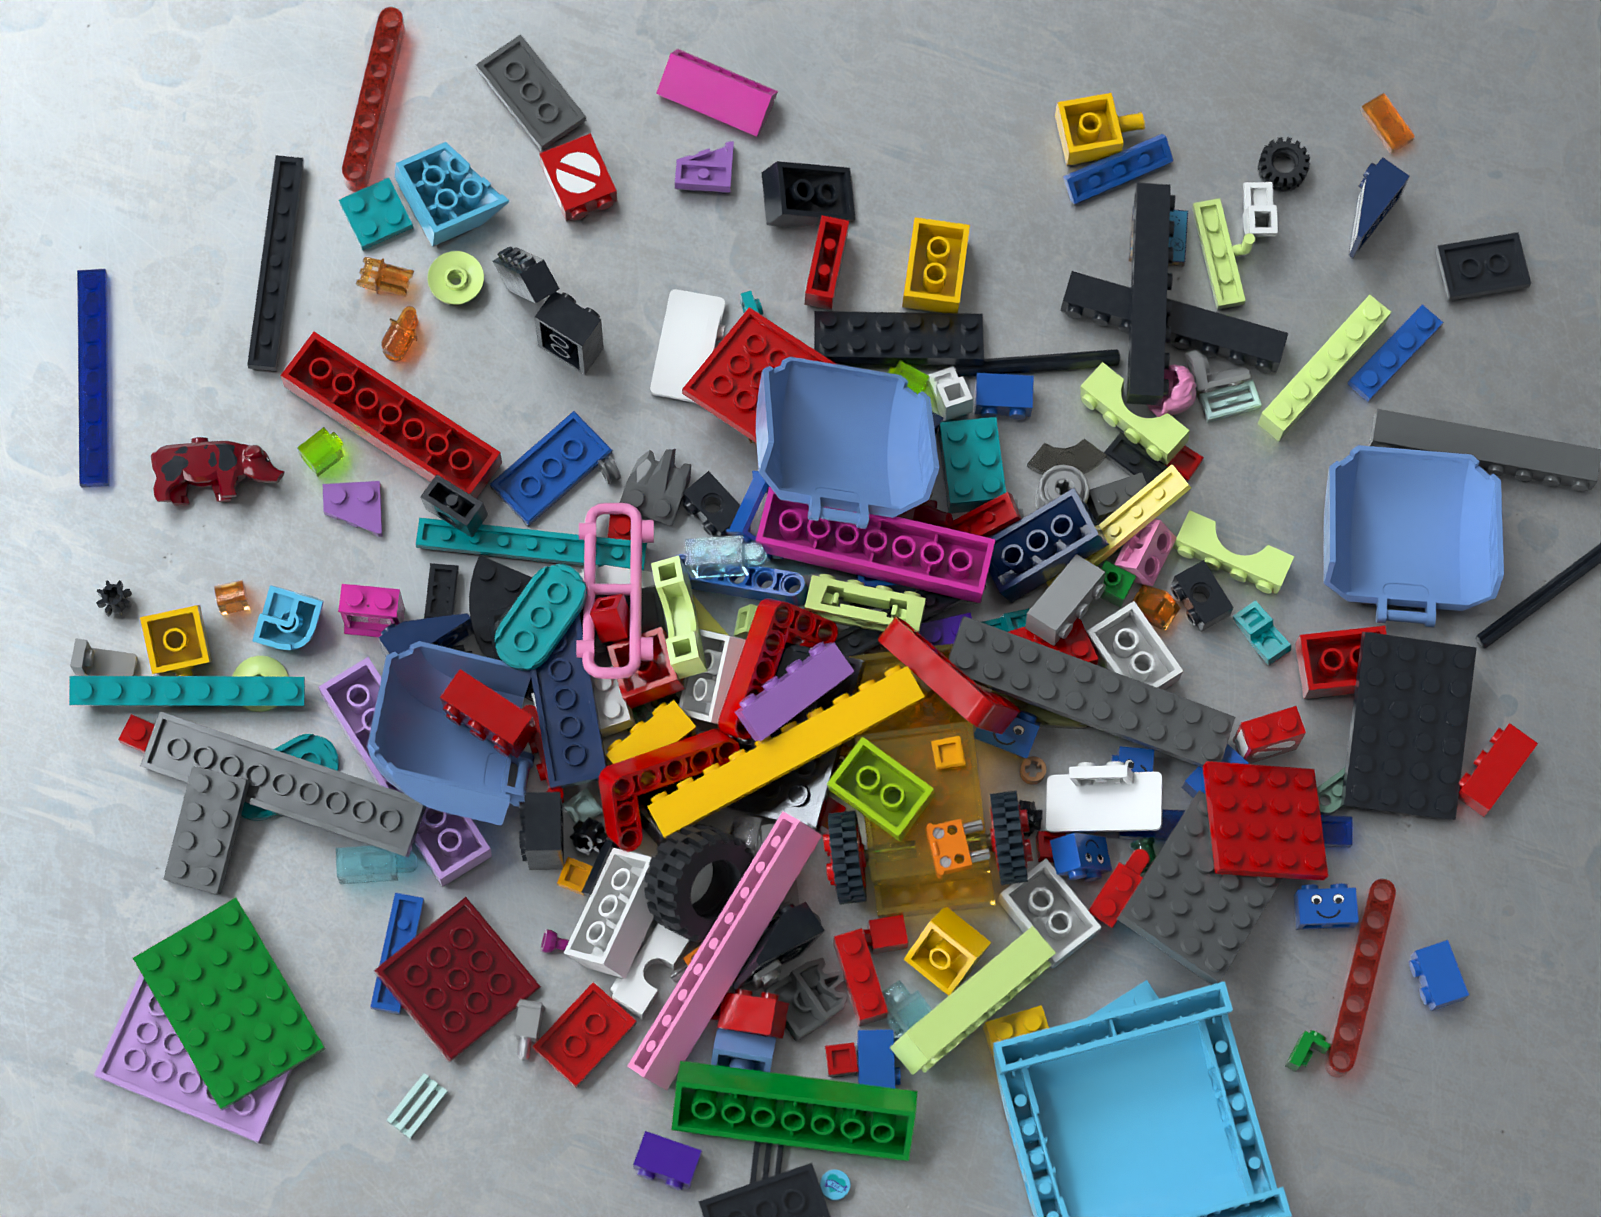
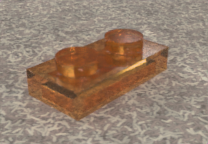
M1385 93L1361 106L1360 112L1390 154L1414 140V134Z

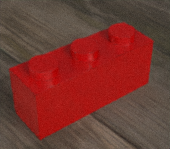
M821 216L805 291L804 305L832 310L848 236V220Z
M1511 723L1508 724L1505 730H1502L1500 727L1489 740L1494 745L1488 753L1484 750L1481 751L1473 762L1477 768L1472 775L1466 772L1459 781L1461 790L1459 791L1458 799L1483 817L1489 812L1538 745L1536 741Z
M860 928L834 936L833 946L840 968L843 971L844 981L858 1026L886 1019L888 1009L863 929Z

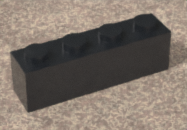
M507 247L497 254L498 258L492 261L507 289L531 302L538 303L560 289L544 259L520 248Z

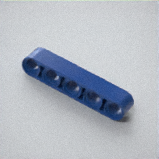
M690 554L676 555L681 558L685 567H691L688 572L691 589L759 601L768 598L787 602L795 606H801L806 603L809 588L799 573ZM718 572L715 578L707 579L710 573ZM745 576L743 582L734 584L738 577ZM773 581L770 587L761 588L765 582ZM793 586H801L797 592L789 593Z

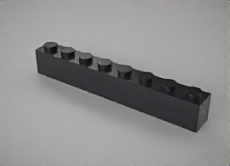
M1137 182L1134 192L1126 404L1160 406L1163 396H1168L1169 379H1164V369L1169 370L1170 353L1165 352V343H1170L1171 326H1166V316H1171L1172 300L1167 299V290L1172 289L1173 274L1168 273V264L1173 263L1174 249L1169 247V238L1174 236V221H1170V212H1174L1175 195H1170L1171 185Z
M1071 271L1060 311L1065 312L1067 316L1079 319L1083 317L1090 319L1093 323L1100 326H1115L1122 332L1129 334L1131 288ZM1172 300L1171 316H1166V326H1171L1170 343H1174V346L1184 350L1195 349L1201 351L1207 357L1219 356L1226 358L1235 365L1247 364L1254 366L1256 370L1263 373H1276L1288 337L1287 332Z

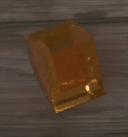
M243 579L214 586L217 606L221 615L250 609Z
M1144 584L1131 601H1135L1152 626L1165 631L1181 609L1167 591Z

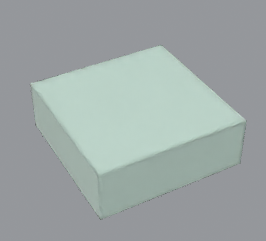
M587 788L563 803L564 809L575 824L579 820L584 823L588 817L594 820L603 814V810Z

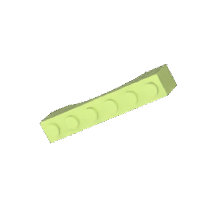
M1369 295L1262 412L1258 425L1279 442L1297 423L1338 372L1383 328L1391 311Z

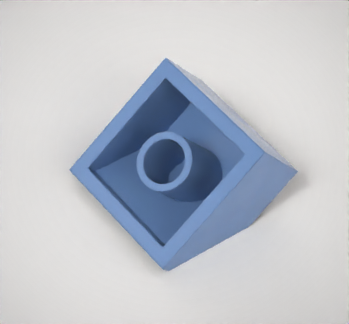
M718 1028L711 1065L771 1072L776 1038Z

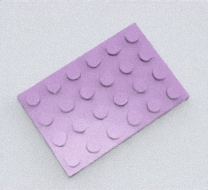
M140 972L94 1076L260 1144L292 1069L221 1111Z

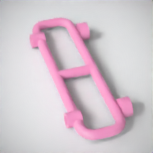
M601 503L590 508L586 514L585 523H579V540H585L584 582L587 588V598L583 607V640L576 641V657L582 658L584 669L595 678L623 679L634 675L640 668L641 661H653V637H641L642 543H654V520H642L640 511L631 504ZM625 514L631 518L630 584H595L596 520L600 515ZM595 595H630L629 663L625 667H599L594 663L595 626L590 615V611L595 603Z

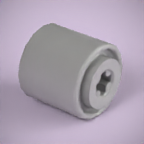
M1064 464L1053 466L1041 477L1035 499L1036 510L1061 496L1059 494L1060 489L1056 487H1066L1068 490L1075 488L1084 503L1087 504L1090 491L1088 480L1082 471L1074 466Z

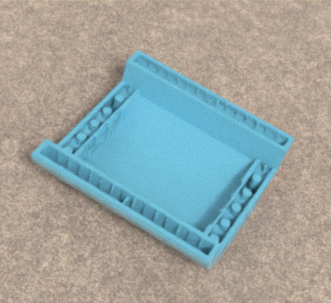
M1225 982L993 1043L1002 1102L1034 1217L1292 1216L1284 1187L1277 1188L1229 1021L1228 1013L1233 1011Z

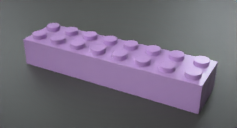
M369 657L318 688L322 698L376 783L402 792L382 776L368 752L367 745L381 676ZM426 807L414 843L442 887L492 857L489 845L471 818Z

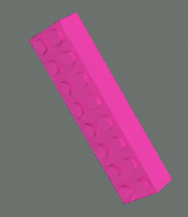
M769 487L756 537L755 551L981 603L995 539L897 516L892 518L869 514L866 529L857 528L856 524L825 519H819L818 521L808 520L809 504L780 500L771 487Z

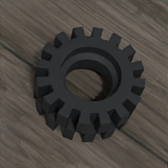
M1279 137L1277 142L1271 140L1268 146L1265 145L1258 163L1260 179L1265 178L1264 182H1272L1273 190L1281 187L1280 192H1285L1286 188L1289 187L1291 191L1295 189L1296 185L1299 187L1303 180H1305L1310 167V155H1306L1307 149L1305 146L1300 148L1301 142L1298 140L1293 144L1291 143L1292 138L1287 137V140L1283 141V137ZM1279 156L1289 157L1294 163V169L1289 173L1279 172L1274 167V159Z

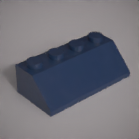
M1073 488L991 537V539H995V544L988 571L1000 594L1012 603L1059 575L1076 554L1086 559L1109 545L1096 519L1076 489Z

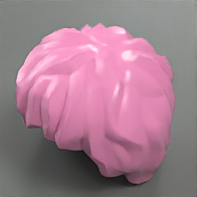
M1176 364L1170 365L1169 370L1164 369V379H1169L1168 396H1163L1160 406H1146H1148L1153 414L1160 417L1167 413L1169 415L1182 413L1193 405L1197 391L1194 376L1190 373L1189 369Z

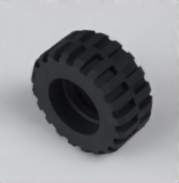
M696 824L681 828L680 833L675 831L667 837L668 841L666 843L662 842L656 849L658 853L655 858L651 857L649 862L651 867L650 871L646 872L645 875L647 887L644 890L645 899L649 900L647 907L660 925L686 939L701 943L705 940L753 861L754 854L750 847H747L741 839L713 826ZM712 863L713 873L710 885L705 894L692 904L691 891L693 883L699 872L705 866Z

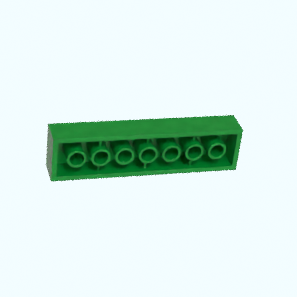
M680 1061L671 1130L909 1161L918 1091Z

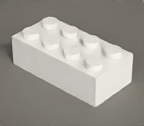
M617 848L612 849L564 951L565 955L585 968L626 978L654 917L647 907L649 900L645 899L644 890L647 887L645 875L646 872L650 871L651 866L649 862L651 857L626 852Z

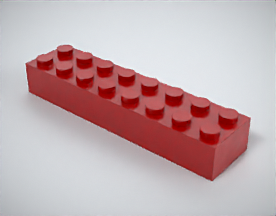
M314 331L280 375L286 389L429 482L437 474L477 499L502 464L500 451Z

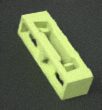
M820 574L819 576L812 575L805 610L835 623L883 632L895 616H897L920 633L926 598H922L920 594L906 591L902 594L893 592L891 588L878 585L876 588L864 586V583L857 580L844 582L836 580L834 576ZM839 596L844 597V601L882 609H890L892 606V617H887L885 612L841 604L838 607Z

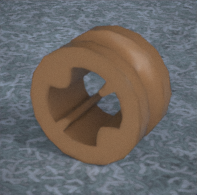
M1031 756L1022 762L1019 772L1020 777L1025 783L1035 785L1044 779L1047 769L1046 764L1041 758ZM1030 764L1037 765L1036 769H1041V772H1037L1036 777H1030V772H1025V769H1029Z

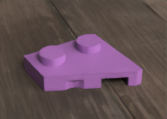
M734 141L726 142L725 147L710 151L708 148L698 152L696 155H688L677 159L675 189L730 193Z
M380 481L322 484L324 515L336 520L341 519L353 527H360L373 532L375 536L383 537Z

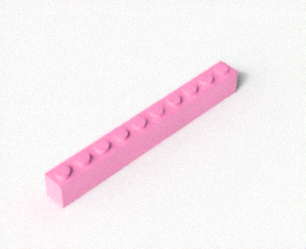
M785 812L781 813L628 1064L629 1068L663 1089L668 1090L677 1076L680 1061H685L691 1053L694 1045L707 1027L708 1022L738 976L739 971L769 925L809 856L814 851L822 837L821 834Z

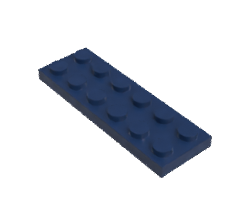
M581 611L549 658L541 666L530 670L548 780L552 790L598 781L601 771L607 767L592 676L584 669L582 658L576 657V641L583 640Z

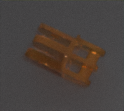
M370 257L363 258L365 265L364 268H360L359 273L361 277L356 281L357 286L376 291V294H379V291L403 297L407 296V289L410 284L409 279L413 277V270L387 264L384 258L382 260ZM372 267H377L379 269L378 271L372 270ZM369 278L375 279V282H370L368 280Z
M412 306L405 307L397 321L390 318V326L381 341L383 353L389 361H400L409 350L412 342L418 340L415 330L418 326L416 309Z

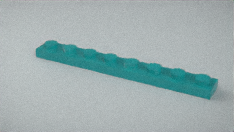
M419 517L416 548L584 566L585 540H579V535L482 524L471 538L444 520ZM596 537V565L598 567L607 565L630 569L631 540ZM642 543V571L645 568L647 543Z
M69 676V705L305 706V677Z

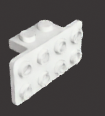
M673 289L670 292L650 386L651 394L695 403L682 394V388L717 347V342L723 340L725 325L721 324L725 308V300L723 298Z
M1118 761L1108 762L1107 766H1096L1095 763L1082 762L1078 764V767H1069V774L1051 775L1047 779L1046 829L1051 833L1159 830L1162 827L1163 777L1159 772H1132L1125 763Z

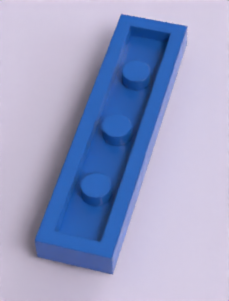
M1160 134L1063 176L1070 201L1076 204L1171 163L1174 160L1167 137L1164 134Z
M1422 304L1352 376L1347 384L1369 402L1442 326L1443 321Z
M395 893L379 966L417 936L425 901L424 898ZM377 977L370 1008L400 1014L402 1006Z

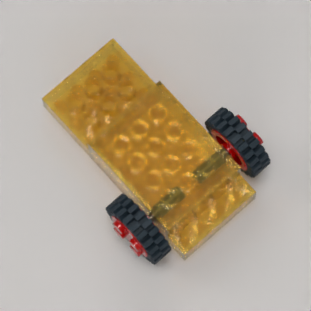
M953 644L934 647L949 658ZM891 652L850 656L851 658L866 662L860 685L871 679H874L875 683L886 678L884 675L886 671L897 665H900L901 669L906 667ZM911 671L912 675L917 677L916 682L924 695V700L866 732L856 735L855 742L857 744L864 737L934 788L936 796L901 842L864 816L868 849H865L864 844H862L856 811L830 813L828 815L829 834H823L825 852H827V857L831 856V863L826 864L828 881H830L831 886L835 885L840 905L866 902L865 867H867L866 861H869L878 918L902 914L904 917L939 913L944 907H948L952 911L996 906L990 859L974 862L971 869L943 875V878L939 879L936 876L925 830L928 823L936 825L961 819L962 824L981 820L983 830L965 834L969 853L989 849V846H992L993 852L996 853L1001 885L1028 882L1027 862L1033 861L1030 839H1024V833L1029 832L1027 810H1021L1017 791L990 794L992 828H990V834H987L974 725L959 714L934 690L927 693L922 688V680ZM960 736L966 766L937 772L931 741ZM954 829L947 831L950 835L956 834ZM959 857L954 859L958 864L963 863V859Z

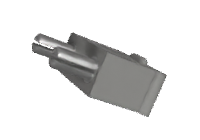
M520 999L517 1004L518 1012L514 1036L520 1039L517 1056L519 1059L523 1060L525 1058L524 1060L527 1061L529 1060L532 1041L537 1042L539 1040L543 1013L546 1008L540 1002Z

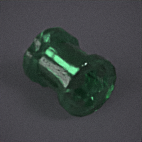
M1154 837L1139 839L1129 845L1130 850L1143 849L1149 854V862L1142 873L1147 872L1156 858L1153 847L1155 843Z

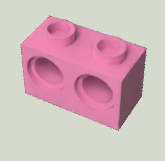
M1154 519L1124 544L1114 565L1135 575L1134 583L1153 586L1177 537L1161 520Z

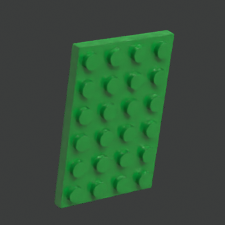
M237 898L230 900L133 957L134 962L221 1111L325 1050L324 1045Z

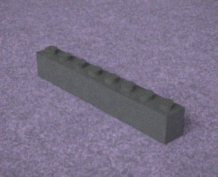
M1377 409L1373 417L1369 446L1470 454L1480 461L1479 466L1490 475H1512L1520 481H1531L1534 479L1543 481L1548 486L1567 485L1576 491L1593 489L1598 482L1601 461V449Z

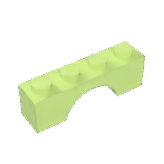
M1102 362L1080 386L1081 401L1089 409L1099 411L1109 425L1113 427L1118 426L1122 429L1125 436L1132 443H1139L1146 448V452L1151 458L1156 461L1161 460L1167 465L1189 441L1190 430L1168 413L1157 418H1143L1129 411L1122 400L1124 379Z
M1189 510L1173 546L1181 556L1189 559L1194 557L1201 561L1204 560L1210 569L1226 571L1230 573L1233 579L1240 582L1248 581L1253 583L1258 590L1267 594L1272 592L1278 594L1295 557L1270 545H1267L1262 551L1253 555L1243 556L1234 554L1220 543L1216 534V521Z
M679 556L651 563L656 590L667 621L668 638L666 643L672 668L679 679L707 672L687 568Z

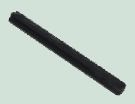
M1112 349L984 359L983 366H953L958 377L977 376V373L1011 374L1098 367L1102 362L1107 366H1118L1120 364L1119 350Z
M1601 543L1476 636L1477 643L1484 649L1489 647L1600 564Z

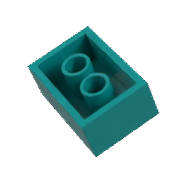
M997 418L940 422L938 437L948 513L970 512L1006 493Z

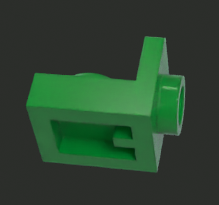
M1304 1031L1294 1046L1285 1067L1293 1071L1299 1069L1301 1065L1306 1067L1313 1054V1051L1309 1049L1310 1047L1325 1054L1331 1044L1326 1042L1324 1035L1316 1031Z

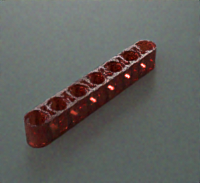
M395 7L384 8L378 16L343 160L342 175L344 183L353 192L366 188L370 180L404 38L405 25L403 15ZM390 21H395L398 23L393 27L386 26V24ZM384 46L392 47V49L387 52L380 51V49ZM377 71L386 72L384 76H374V73ZM372 96L380 97L376 102L367 101ZM366 121L374 122L370 127L361 126ZM360 146H365L368 148L363 153H358L355 151ZM352 172L362 173L358 178L349 177Z
M1387 879L1374 881L1365 894L1329 1041L1331 1046L1325 1057V1069L1333 1077L1340 1078L1345 1076L1353 1068L1356 1061L1396 896L1394 884ZM1374 889L1384 890L1387 894V900L1377 899L1374 895ZM1367 917H1377L1381 923L1380 928L1371 927L1367 922ZM1369 944L1374 950V955H1364L1361 952L1360 945ZM1354 972L1364 973L1367 977V983H1357L1353 977ZM1347 1000H1356L1360 1005V1011H1350L1347 1007ZM1340 1028H1349L1353 1032V1040L1343 1039L1340 1035ZM1333 1056H1342L1346 1060V1068H1337L1333 1063Z

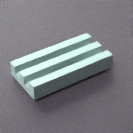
M1253 380L1245 381L1240 385L1227 386L1212 392L1199 394V400L1202 402V409L1206 414L1207 423L1256 410L1262 406ZM1250 389L1251 392L1211 404L1208 402V400ZM1253 399V402L1245 403L1242 405L1234 406L1212 413V410Z
M424 1073L389 1116L387 1122L409 1139H412L448 1091ZM425 1083L428 1084L427 1089L400 1123L396 1121ZM434 1090L437 1091L438 1094L409 1130L405 1128Z

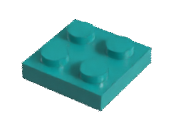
M389 177L338 200L362 251L413 228V224Z

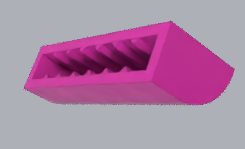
M680 49L670 53L656 94L754 136H758L778 93L777 90Z

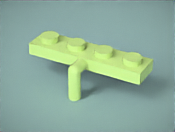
M1220 198L1193 203L1192 210L1216 308L1218 310L1244 305L1246 300L1235 256L1249 254L1255 237L1253 234L1248 233L1244 236L1242 244L1232 246Z

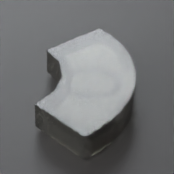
M1086 439L1068 448H1057L1044 442L1027 463V467L1043 475L1053 466L1064 464L1074 466L1085 474L1100 465L1107 455Z

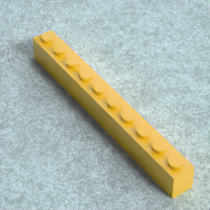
M900 665L891 668L884 673L886 678L875 683L874 679L865 682L858 687L860 692L851 697L848 693L839 696L832 701L834 706L824 711L822 707L808 713L806 715L808 720L798 725L796 721L782 727L780 729L782 734L772 739L769 735L762 741L755 742L756 748L746 753L742 749L729 756L730 762L720 767L716 763L702 771L704 776L694 781L690 777L676 785L678 790L668 795L664 791L651 798L652 804L647 807L665 840L675 831L679 833L681 828L689 825L692 826L923 701L924 695L909 667L906 666L901 669Z

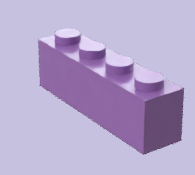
M820 642L808 651L810 656L804 661L798 659L787 666L785 669L788 673L780 679L777 676L771 678L762 685L764 690L757 696L752 693L739 702L741 708L735 711V714L754 741L765 739L854 672L835 643L824 644Z

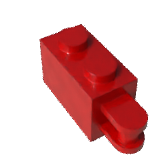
M1137 849L1132 853L1125 865L1121 862L1118 863L1089 908L1090 914L1112 928L1118 921L1117 917L1143 878L1141 873L1150 859L1147 851Z
M737 989L735 994H725L722 1002L710 1019L718 1021L717 1027L721 1029L783 1039L789 1003L779 1001V995L762 992L761 997L752 996L753 991Z

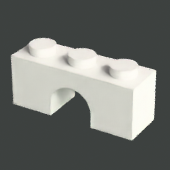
M659 923L655 929L650 926L642 941L645 944L641 951L637 952L626 978L618 977L610 990L613 992L612 999L619 1006L642 1020L658 996V990L645 981V971L654 964H663L674 970L689 947L688 939L666 929Z

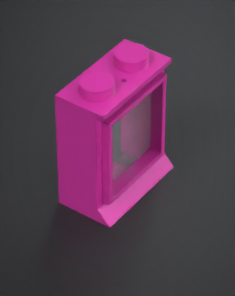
M351 584L341 585L338 612L341 613L344 622V634L380 637L382 635L381 632L391 624L398 625L404 621L405 606L400 589Z

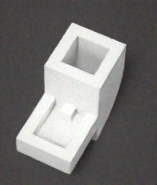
M1272 182L1244 183L1243 226L1245 235L1251 233L1254 237L1276 236L1278 233L1277 205H1273Z
M954 366L927 375L928 384L937 402V410L940 416L944 417V421L973 412V398L963 376L958 377Z

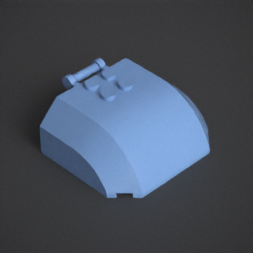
M795 357L783 359L780 366L776 368L769 366L763 369L761 374L756 411L759 474L780 500L809 504L808 520L818 521L819 519L838 521L856 524L857 528L866 529L869 514L894 518L929 500L939 472L931 399L923 391L917 394L908 388V380L901 375Z
M1356 446L1350 451V455L1342 461H1336L1330 465L1328 471L1324 510V584L1348 602L1376 604V623L1385 624L1386 621L1418 623L1431 628L1435 627L1436 609L1464 611L1496 598L1504 577L1501 480L1496 475H1489L1479 466L1480 461L1470 454ZM1387 605L1425 608V613L1388 610Z
M421 641L411 644L409 650L400 654L393 652L386 655L367 745L370 757L378 771L397 789L429 808L502 826L509 803L519 807V802H525L529 770L533 767L534 756L526 751H522L518 758L511 754L508 757L500 754L494 749L495 744L487 738L483 742L469 732L471 728L464 723L458 726L446 717L447 713L443 710L440 696L459 669H461L519 708H522L524 696L531 678L530 670H516L500 660ZM511 763H515L518 767L515 787L507 786Z

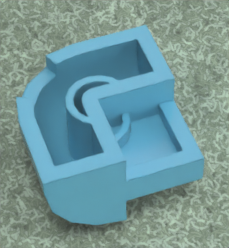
M270 585L263 612L259 615L252 641L282 650H294L303 647L312 639L316 631L324 600Z

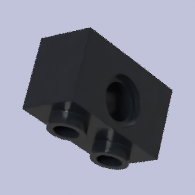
M710 471L683 492V507L692 517L697 515L703 522L701 524L702 528L710 537L716 536L720 542L729 535L726 530L730 529L740 507V504ZM714 503L720 509L715 513H711L705 507L708 504Z
M437 474L420 496L426 510L471 538L488 516L483 502Z
M1204 560L1174 576L1171 591L1178 602L1182 601L1187 609L1186 615L1193 626L1197 625L1201 632L1231 615L1234 607ZM1201 592L1207 597V601L1198 602L1194 599L1193 594Z

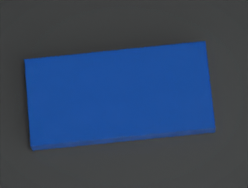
M573 411L490 483V487L529 527L598 466L597 461H604L610 456L612 449Z

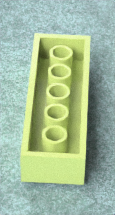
M1033 926L1030 927L905 1032L890 1049L912 1075L920 1069L924 1073L927 1072L943 1056L947 1055L962 1040L973 1033L982 1023L993 1016L1001 1007L1012 1000L1028 984L1032 983L1052 965L1049 959L1056 952Z

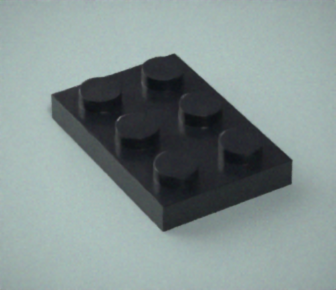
M1519 232L1437 245L1435 249L1448 301L1529 288L1531 285Z

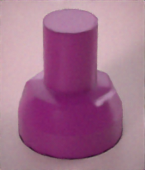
M545 929L541 943V952L549 953L553 952L554 949L565 951L569 940L558 938L556 932Z

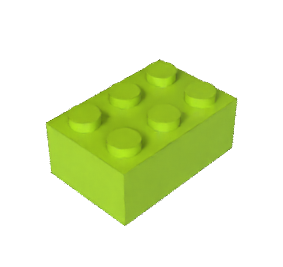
M864 737L859 740L827 783L832 793L899 842L902 841L936 796L934 788Z

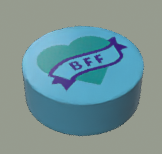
M840 1170L826 1172L820 1181L823 1196L831 1201L843 1199L850 1189L848 1176Z

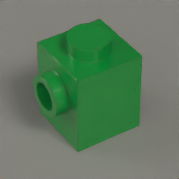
M1105 561L1100 569L1105 571L1103 584L1106 587L1100 598L1121 608L1134 584L1136 576Z

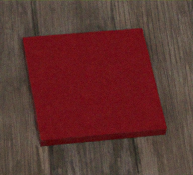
M464 897L374 970L376 976L448 1063L516 1009L520 999L527 1000L541 988L467 897Z

